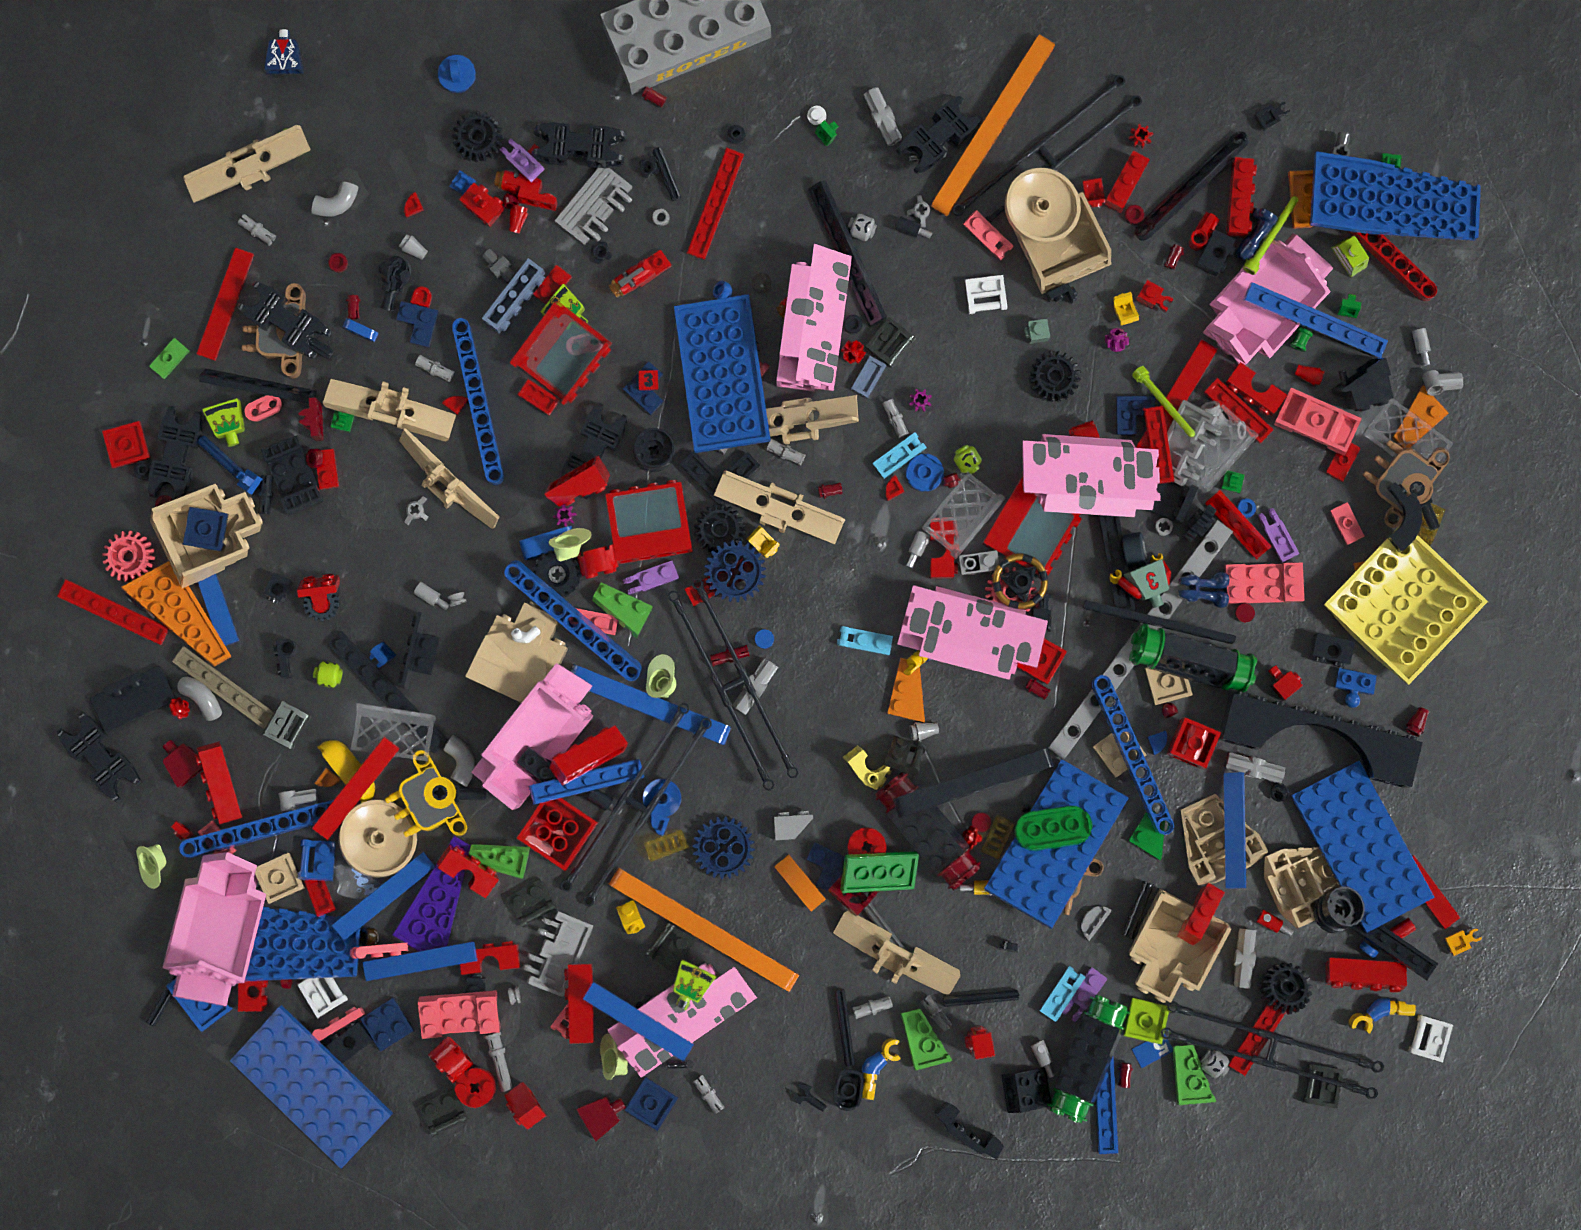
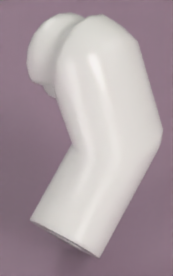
M536 626L528 632H523L518 628L511 632L512 639L515 642L526 644L541 634Z

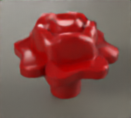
M180 697L171 699L169 708L172 715L178 719L188 717V712L190 711L188 708L189 703L185 700L182 701Z
M969 826L962 833L970 849H973L977 842L982 841V836L977 833L978 829L973 826Z

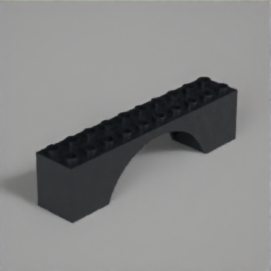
M1237 691L1228 697L1219 741L1256 750L1260 749L1273 735L1285 728L1297 725L1317 726L1336 733L1354 748L1370 780L1401 788H1410L1413 785L1423 743L1417 741L1418 737L1411 735L1401 737L1399 732L1392 730L1382 732L1380 727L1372 725L1363 727L1361 722L1353 720L1343 722L1341 717L1333 715L1331 717H1324V713L1318 711L1308 713L1305 712L1303 707L1294 706L1289 708L1286 707V703L1279 701L1269 703L1267 698L1260 696L1250 698L1248 697L1249 694Z

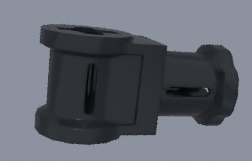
M1045 594L1043 599L1035 605L1031 616L1047 620V632H1051L1052 621L1051 610H1049L1051 595Z

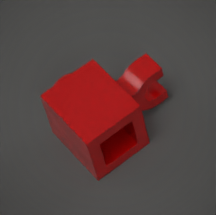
M1147 280L1136 301L1151 309L1157 304L1162 311L1167 312L1168 307H1165L1163 302L1168 301L1172 303L1173 298L1162 296L1161 294L1164 289Z
M1276 665L1268 670L1276 680L1270 687L1282 701L1286 700L1303 686L1301 684L1302 679L1296 672L1288 671L1283 675Z

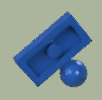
M1339 668L1337 670L1335 688L1350 691L1345 697V703L1348 707L1355 708L1360 704L1358 693L1374 694L1377 675Z

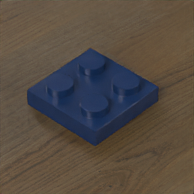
M189 507L183 545L222 552L229 514Z
M392 998L361 1018L362 1023L380 1052L414 1031L395 998Z
M645 1077L625 1111L658 1131L678 1097Z

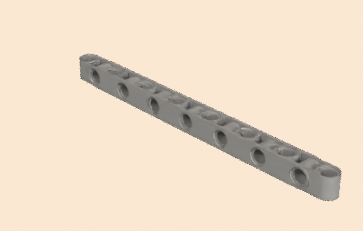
M1217 520L1171 581L1169 590L1162 593L1161 598L1163 603L1168 606V612L1163 614L1159 611V607H1152L1147 615L1169 619L1184 599L1178 596V590L1189 589V586L1179 585V578L1184 573L1195 574L1200 577L1233 531ZM1205 543L1213 545V552L1209 553L1205 550ZM1140 623L1133 633H1137L1143 623ZM1149 625V628H1152V629H1156V630H1157L1158 628H1160V627H1156V626ZM1132 635L1102 674L1110 678L1115 691L1134 666L1129 661V655L1133 646L1131 644ZM1115 665H1120L1123 668L1121 675L1114 673L1113 668ZM1100 678L1097 681V687L1104 689L1106 682ZM1093 689L1090 690L1048 747L1063 760L1101 711L1100 705L1094 706L1090 702L1091 697L1095 696ZM1110 696L1106 697L1105 704L1110 699ZM1070 726H1074L1077 729L1075 737L1069 736L1067 732Z

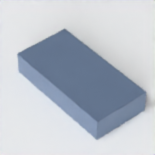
M870 356L851 390L868 399L887 365Z

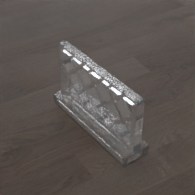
M1394 398L1389 400V403L1383 407L1373 422L1363 432L1364 436L1393 457L1397 453L1386 445L1391 440L1392 432L1402 431L1403 442L1396 443L1397 445L1404 444V448H1406V444L1417 443L1418 451L1421 455H1430L1434 451L1433 440L1442 439L1447 443L1445 447L1447 450L1453 445V442ZM1393 403L1399 407L1400 415L1388 417L1387 409ZM1401 409H1402L1404 412H1406L1407 414L1402 415ZM1386 412V417L1381 418L1382 415ZM1411 416L1414 418L1415 427L1404 428L1402 417ZM1400 418L1402 429L1390 430L1389 419ZM1380 420H1387L1388 431L1380 432L1374 426ZM1417 421L1423 426H1417ZM1427 428L1430 430L1431 438L1419 440L1418 429ZM1416 429L1417 440L1406 442L1404 431ZM1431 441L1432 452L1421 453L1420 442ZM1439 452L1440 454L1436 460L1440 461L1445 453Z
M1224 404L1214 413L1218 418L1216 424H1212V426H1216L1217 429H1219V426H1229L1230 437L1220 438V435H1216V438H1212L1217 440V451L1207 452V443L1203 441L1204 452L1200 454H1204L1205 477L1201 481L1199 479L1198 481L1192 479L1204 493L1209 492L1258 437L1254 430H1251ZM1223 411L1229 415V424H1219V415ZM1232 425H1240L1245 431L1241 436L1233 437ZM1230 439V448L1227 451H1220V440ZM1207 454H1217L1218 462L1215 465H1208ZM1195 466L1187 467V469H1192V472L1195 473Z
M968 472L923 525L922 529L951 551L950 555L957 559L1006 498L1001 494H995ZM967 479L974 483L975 490H965L964 483ZM979 493H986L991 499L988 502H980ZM962 494L964 503L954 504L953 496ZM966 494H976L977 503H967ZM977 506L978 515L969 516L968 507ZM964 507L965 516L956 517L955 508ZM951 508L952 517L943 518L942 509ZM956 520H966L967 528L958 530ZM943 521H953L954 530H944ZM931 522H940L941 531L932 530L929 527ZM945 534H955L956 541L953 545L946 541Z
M357 703V715L351 750L371 753L374 749H369L368 747L372 745L375 748L374 743L394 729L400 738L393 743L397 744L402 740L408 748L402 753H396L394 757L428 762L433 726L436 720L435 715ZM361 716L369 717L373 723L365 730L360 725ZM382 720H388L392 727L383 733L377 724ZM401 723H407L411 730L402 736L396 727ZM421 725L428 726L427 735L421 739L415 730ZM375 726L381 735L371 741L366 732ZM413 732L419 741L410 747L404 738ZM364 734L370 743L365 747H356L357 739ZM420 743L425 748L424 757L416 756L412 751Z

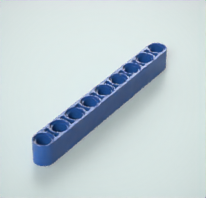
M458 318L453 322L452 329L484 473L490 484L499 485L504 480V473L473 334L468 321ZM460 324L467 326L464 332L457 331V327ZM465 342L471 344L470 349L467 351L461 350V346ZM468 361L475 362L472 369L465 368V364ZM472 379L479 380V384L475 388L469 386ZM477 397L483 399V403L480 406L473 404L474 399ZM480 416L487 417V422L483 425L477 423ZM485 434L491 435V441L488 443L482 442V437ZM488 453H495L493 461H486ZM493 471L500 473L497 480L490 479V474Z
M514 560L507 565L504 572L505 577L625 679L634 681L639 677L642 667L633 656L522 562ZM510 567H516L519 570V574H512ZM526 579L532 580L533 583H534V586H533V587H528V586H526L525 580H526ZM546 592L549 598L546 600L542 599L539 593ZM554 605H561L563 607V611H556ZM569 617H575L578 620V624H571ZM589 629L592 631L593 636L587 637L583 631ZM605 642L608 648L601 649L598 643ZM613 655H620L622 657V661H615L613 659ZM634 667L637 670V673L631 674L628 672L627 668Z
M572 665L570 672L593 685L589 692L671 724V720L678 711V705L660 698H652L648 693L578 665ZM680 707L682 712L687 711V709ZM689 710L682 717L677 727L695 734L700 727L701 720L708 717ZM710 719L712 726L706 730L702 737L725 745L732 727ZM704 720L703 726L709 727L710 722L708 720Z
M1105 675L1096 676L1091 682L1092 689L1153 828L1159 834H1170L1174 829V823L1110 678ZM1100 678L1106 682L1104 689L1097 687V681ZM1108 696L1112 697L1114 701L1111 707L1105 705V699ZM1115 714L1121 717V722L1118 725L1114 724L1112 720ZM1123 732H1127L1129 735V740L1126 743L1120 739ZM1132 749L1137 753V757L1134 760H1130L1128 757V753ZM1139 767H1142L1145 771L1142 778L1136 775V770ZM1147 785L1152 787V793L1149 796L1144 793V788ZM1154 803L1160 805V811L1156 814L1152 811ZM1165 820L1168 823V828L1162 831L1159 825Z
M333 800L187 839L180 844L179 851L187 858H195L314 825L319 819L317 817L318 809H327ZM301 813L308 815V819L304 823H299L298 816ZM283 818L289 820V825L286 828H280L279 822ZM264 823L270 825V830L267 833H261L260 827ZM248 828L251 830V835L249 838L244 839L241 833L244 829ZM225 834L232 835V841L228 844L222 841ZM212 839L213 846L205 849L204 841ZM188 844H193L194 851L191 854L185 853V847Z

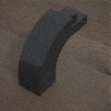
M1395 482L1387 489L1402 507L1403 521L1400 527L1387 538L1398 552H1402L1415 540L1420 531L1422 509L1415 493L1407 497L1406 489L1401 484L1397 485Z

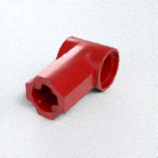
M1205 212L1189 238L1188 243L1192 250L1200 251L1205 247L1220 221L1216 215ZM1194 237H1200L1203 243H1196Z

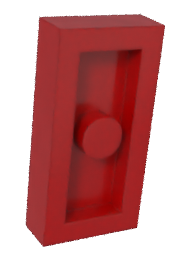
M556 265L533 295L546 305L562 284L567 285L572 276Z
M334 449L321 450L323 463L317 468L319 489L339 487L335 451Z

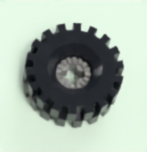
M552 550L542 554L533 567V573L562 597H569L570 594L574 593L582 579L580 567L575 558L558 561L555 552ZM557 569L560 573H563L559 580L552 577V573H555ZM541 592L545 596H548L546 592Z

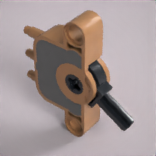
M298 284L288 285L285 292V297L288 301L284 308L298 316L302 309L305 310V291ZM300 290L298 297H291L292 291ZM271 324L267 331L259 326H243V332L256 333V345H242V351L259 352L268 359H282V372L291 379L299 377L302 367V354L281 341L286 334L284 331ZM313 335L309 340L310 348L324 358L329 359L334 352L333 349L314 338L315 335ZM293 364L296 366L293 373H287L289 365Z
M1389 440L1386 445L1397 453L1390 463L1380 456H1376L1374 459L1380 466L1385 468L1384 472L1379 478L1368 471L1363 473V476L1376 486L1377 494L1391 504V507L1385 514V523L1391 528H1396L1403 521L1402 507L1387 489L1396 482L1397 485L1401 484L1406 489L1407 497L1415 493L1429 530L1439 528L1440 524L1431 506V503H1433L1431 496L1433 494V482L1450 460L1449 451L1444 447H1438L1427 459L1412 448L1403 449L1395 442ZM1443 452L1447 457L1444 461H1437L1435 458L1436 454ZM1415 483L1418 486L1422 485L1419 492L1416 489L1413 490ZM1393 513L1397 514L1399 520L1391 522L1388 516Z

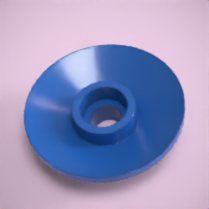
M657 779L647 785L643 793V804L646 807L653 796H656L666 779ZM672 781L663 793L666 796V800L659 801L651 813L652 815L668 817L678 810L681 804V792Z

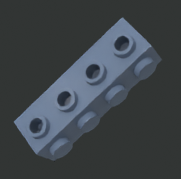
M528 258L482 317L483 322L497 333L505 331L510 325L509 320L512 316H517L521 311L522 303L532 297L534 293L532 290L536 285L540 286L545 280L544 270Z

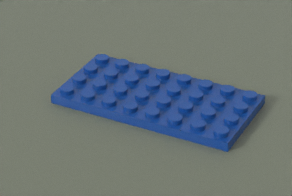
M749 294L674 306L694 452L700 453L770 442L771 438Z
M1061 759L1030 812L1078 806L1091 817L1092 830L1090 836L1078 845L1039 851H1030L1023 848L1015 837L984 890L1052 929L1128 801V797Z
M1360 761L1291 796L1339 886L1350 887L1356 890L1362 897L1365 904V913L1360 924L1365 933L1435 898Z
M282 1005L277 1008L230 1060L340 1168L346 1165L393 1114Z

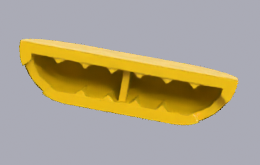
M328 740L317 746L322 752V756L346 785L361 766L360 762L349 748L340 741ZM374 782L360 798L361 803L373 799L375 794Z

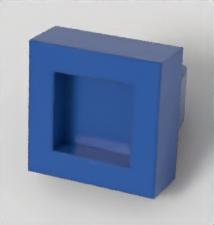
M459 170L450 184V188L463 195L473 183H476V180Z
M249 469L245 473L239 471L236 475V478L239 479L237 485L251 495L262 481V478Z
M383 641L370 651L371 655L369 658L370 660L376 658L379 661L377 664L379 668L393 660L396 654Z

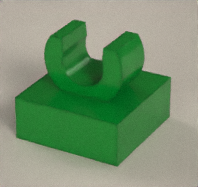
M824 120L818 125L814 133L827 147L837 135L836 129L839 126L835 121L828 124Z
M1387 153L1381 155V162L1395 165V168H1401L1402 155Z
M1348 294V299H1343L1339 306L1338 315L1357 318L1362 302H1356V295Z
M335 410L331 428L351 432L354 415Z
M1226 470L1221 490L1240 494L1245 474Z

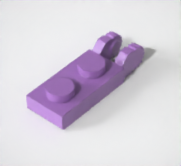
M510 138L508 140L509 145L515 149L511 153L503 147L499 150L513 166L532 182L544 168L520 144H516Z
M1270 508L1268 511L1275 522L1274 524L1269 525L1262 513L1258 515V518L1265 528L1264 531L1278 558L1283 563L1298 555L1299 552L1284 523L1279 519L1275 510Z
M672 560L625 578L623 583L629 584L639 579L641 586L630 588L627 591L628 595H632L675 581L679 577Z
M1091 967L1062 1013L1065 1015L1069 1013L1073 1004L1076 1003L1080 1006L1072 1018L1076 1022L1092 1002L1090 996L1095 998L1108 978Z

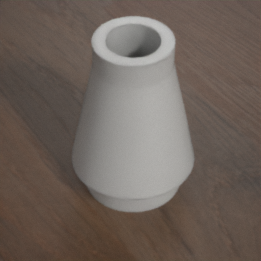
M408 234L399 245L403 252L423 260L428 252L413 236Z
M937 722L914 723L910 725L911 739L920 741L939 734Z

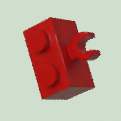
M473 183L459 199L460 203L487 226L491 227L504 212L503 202L496 196L492 198L487 194L489 191L482 184L478 186Z
M521 1082L504 1095L508 1101L506 1106L512 1114H515L513 1118L519 1126L522 1124L528 1130L546 1116L535 1095L524 1082Z

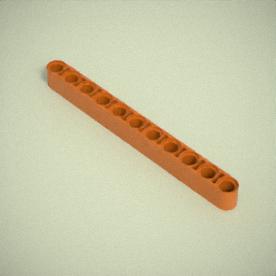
M1040 34L1038 35L931 205L932 208L945 216L949 215L1056 45L1055 43Z
M618 868L610 880L609 885L786 991L790 992L799 977L797 973L626 871Z

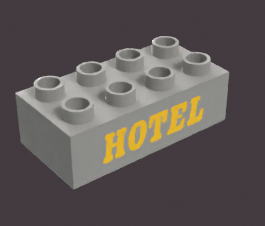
M634 0L600 14L603 28L632 95L645 90L646 87L650 88L771 38V25L760 0Z

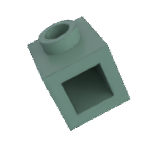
M1047 319L1028 321L1027 327H1024L1026 339L1029 338V344L1049 341L1050 333Z

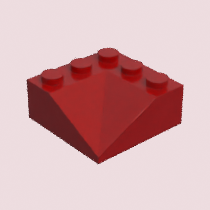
M598 455L551 482L546 489L545 496L559 507L563 504L568 506L575 502L574 498L579 495L584 497L593 492L598 494L605 490L610 473Z
M563 798L539 804L517 839L564 871H567L599 822Z

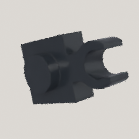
M1286 102L1280 103L1276 109L1270 105L1255 113L1254 116L1263 131L1280 123L1281 119L1279 116L1289 114L1290 109L1286 112L1281 110V107Z

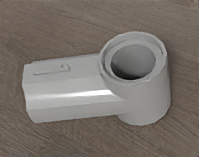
M1431 370L1422 376L1427 394L1430 396L1438 395L1444 390L1462 389L1463 375L1459 372L1439 374L1438 371Z
M316 789L278 793L281 812H289L318 804Z

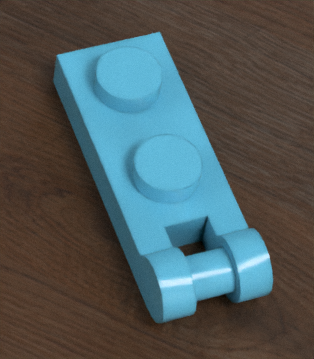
M916 432L873 462L874 467L883 479L927 448L924 443L921 444L918 440L919 436ZM910 443H912L915 447V449L912 451L907 446Z
M840 626L839 632H841V635L837 641L838 646L890 655L893 636ZM848 634L854 635L853 642L847 641Z
M1068 966L1039 1011L1056 1022L1085 979V976L1081 973H1076L1074 968ZM1069 977L1075 981L1072 986L1066 982Z

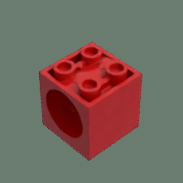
M1186 717L1182 718L1179 721L1166 755L1201 770L1206 769L1221 732Z

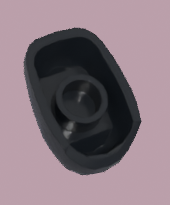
M843 1069L840 1071L836 1082L834 1100L837 1107L841 1110L851 1111L859 1107L861 1103L863 1076L858 1070Z

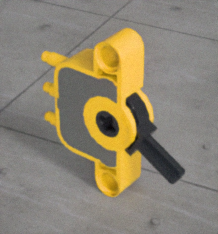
M417 751L413 756V762L419 773L404 780L399 790L385 798L386 803L393 802L399 798H402L406 808L399 811L394 817L396 820H399L411 814L415 825L403 832L405 837L411 836L420 830L432 831L447 823L453 835L463 836L466 834L468 826L456 803H460V800H486V789L460 788V785H454L449 779L440 776L430 755L426 751ZM420 755L427 756V762L423 765L417 763V758ZM439 789L446 792L445 795H442V798L435 795V792H439ZM457 822L463 823V831L455 832L453 829L454 824Z

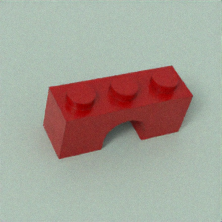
M1133 150L1104 205L1119 213L1122 212L1150 160L1149 158Z
M1240 362L1225 384L1228 385V388L1233 393L1237 394L1238 392L1241 394L1245 402L1258 406V410L1266 416L1274 415L1287 397V394L1273 384L1265 392L1255 391L1252 388L1251 381L1256 372Z
M930 520V541H939L945 547V554L942 557L930 559V579H954V574H958V563H954V555L958 554V546L954 544V536H957V525H954V520Z
M449 844L436 863L438 869L452 878L461 870L467 869L472 871L473 877L468 883L469 888L486 899L499 881L496 874L497 871L490 866L484 867L481 865V861L475 856H467L461 847L457 845L453 847Z
M1209 882L1203 886L1193 903L1195 906L1193 911L1184 921L1177 937L1192 946L1196 945L1202 939L1225 892Z
M513 941L502 942V946L494 947V943L483 944L482 949H476L478 961L460 964L461 975L482 972V961L487 956H493L498 960L500 970L520 968L518 944L513 945Z

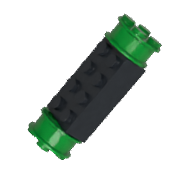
M1142 624L1138 632L1132 635L1131 644L1133 646L1129 655V661L1133 665L1144 664L1147 665L1148 669L1217 688L1222 687L1224 690L1234 689L1246 692L1249 686L1255 682L1256 675L1254 671L1257 657L1252 653L1245 655L1241 654L1238 649L1218 648L1209 643L1196 642L1191 638L1178 637L1173 633H1165L1163 628H1158L1157 630L1149 628L1148 624Z
M1097 994L1095 998L1090 996L1092 1002L1088 1012H1084L1086 1015H1083L1056 1086L1053 1089L1055 1094L1052 1102L1047 1104L1051 1107V1112L1063 1116L1064 1113L1068 1114V1119L1077 1123L1088 1121L1086 1115L1090 1106H1094L1092 1103H1095L1124 1030L1123 1022L1126 1015L1130 1014V1012L1126 1011L1128 1007L1116 1002L1113 1005L1108 1004L1109 999Z

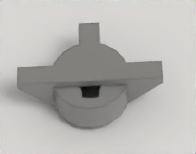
M919 195L913 209L907 210V216L914 215L916 219L920 220L921 228L926 227L925 219L930 213V207L926 202H923L922 195Z
M423 496L418 502L413 501L407 505L406 512L408 516L404 523L409 525L412 519L423 518L425 521L428 519V516L424 514V507L422 506L427 498Z

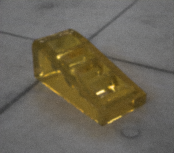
M1431 503L1434 513L1438 514L1437 519L1440 524L1446 509ZM1422 514V525L1418 536L1430 546L1434 541L1438 528L1432 531L1423 528V525L1428 526Z
M997 814L981 852L999 859L1014 827V822ZM998 823L1008 826L1007 829L998 826ZM995 830L1004 833V837L994 833ZM991 838L1000 840L1001 844L991 840ZM988 845L997 847L998 851L989 848Z
M682 830L644 844L650 862L689 848ZM675 836L678 837L679 843L681 845L680 847H677L676 841L674 839ZM668 839H670L673 847L672 850H670V847L668 845ZM660 842L663 843V846L665 848L666 852L664 853L661 849ZM652 845H655L658 855H655Z

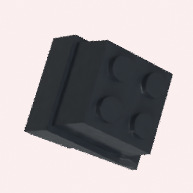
M1373 358L1357 368L1356 373L1349 378L1347 377L1346 370L1338 371L1341 383L1332 389L1334 393H1343L1348 409H1354L1355 412L1371 409L1370 405L1382 406L1388 404V400L1394 397L1389 379L1391 373L1387 358Z

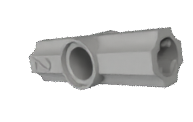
M879 88L867 91L864 94V98L872 112V119L876 127L880 129L887 146L898 143L902 140V136L895 123V117L890 106L886 104Z
M764 659L756 672L749 677L756 690L755 693L758 699L778 669L776 665L767 659ZM745 685L732 706L746 715L753 706L754 700L749 695Z
M1228 753L1225 769L1243 772L1245 776L1255 779L1262 778L1275 783H1282L1286 767L1267 763L1265 760L1256 757H1245L1235 753Z
M1239 928L1237 949L1234 952L1235 972L1233 987H1251L1252 968H1254L1256 951H1254L1256 930Z

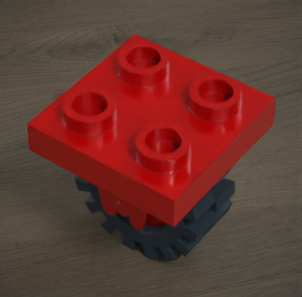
M330 573L323 575L321 578L308 576L300 581L297 589L298 598L305 597L303 605L305 612L309 613L308 616L310 618L314 617L316 621L317 619L324 621V619L329 620L331 617H334L340 603L339 595H336L340 584L339 575L334 576V574Z

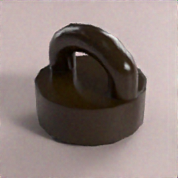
M363 928L361 930L360 943L362 946L378 945L379 934L376 929Z

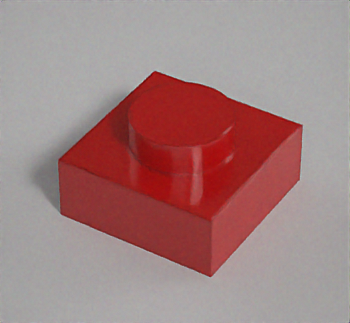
M176 821L171 826L175 830L173 832L174 835L181 840L183 838L185 840L190 839L194 835L180 821Z

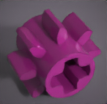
M1114 328L1109 331V335H1105V343L1111 351L1120 352L1125 349V345H1129V337L1123 329Z
M916 389L915 396L912 394L909 396L913 399L909 406L914 405L916 407L915 412L918 409H922L925 412V407H931L932 405L928 402L932 395L927 396L925 394L926 389L923 392H919ZM919 396L921 399H925L923 405L920 402L916 403Z
M563 504L561 509L555 508L557 515H554L553 518L559 519L557 522L558 526L561 523L565 527H568L570 522L575 524L572 518L577 516V514L571 513L573 506L566 508ZM568 512L569 518L561 520L562 516L560 514Z

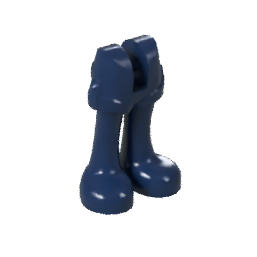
M1253 208L1252 215L1256 218L1257 224L1248 237L1243 238L1237 248L1235 255L1238 259L1249 260L1254 257L1256 250L1260 246L1259 242L1278 221V217L1264 208Z
M1219 572L1210 579H1200L1195 574L1179 578V585L1189 586V589L1178 590V596L1187 599L1189 602L1206 599L1211 601L1214 606L1224 608L1229 602V596L1226 592L1201 591L1199 588L1224 589L1229 585V575L1225 572Z

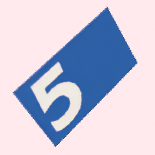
M1163 1039L1162 1045L1146 1041L1133 1048L1132 1051L1141 1068L1173 1052V1048L1168 1039Z

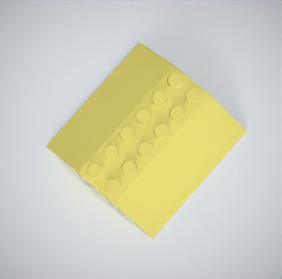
M1417 535L1415 540L1402 552H1398L1387 538L1324 606L1375 659L1409 685L1488 601Z

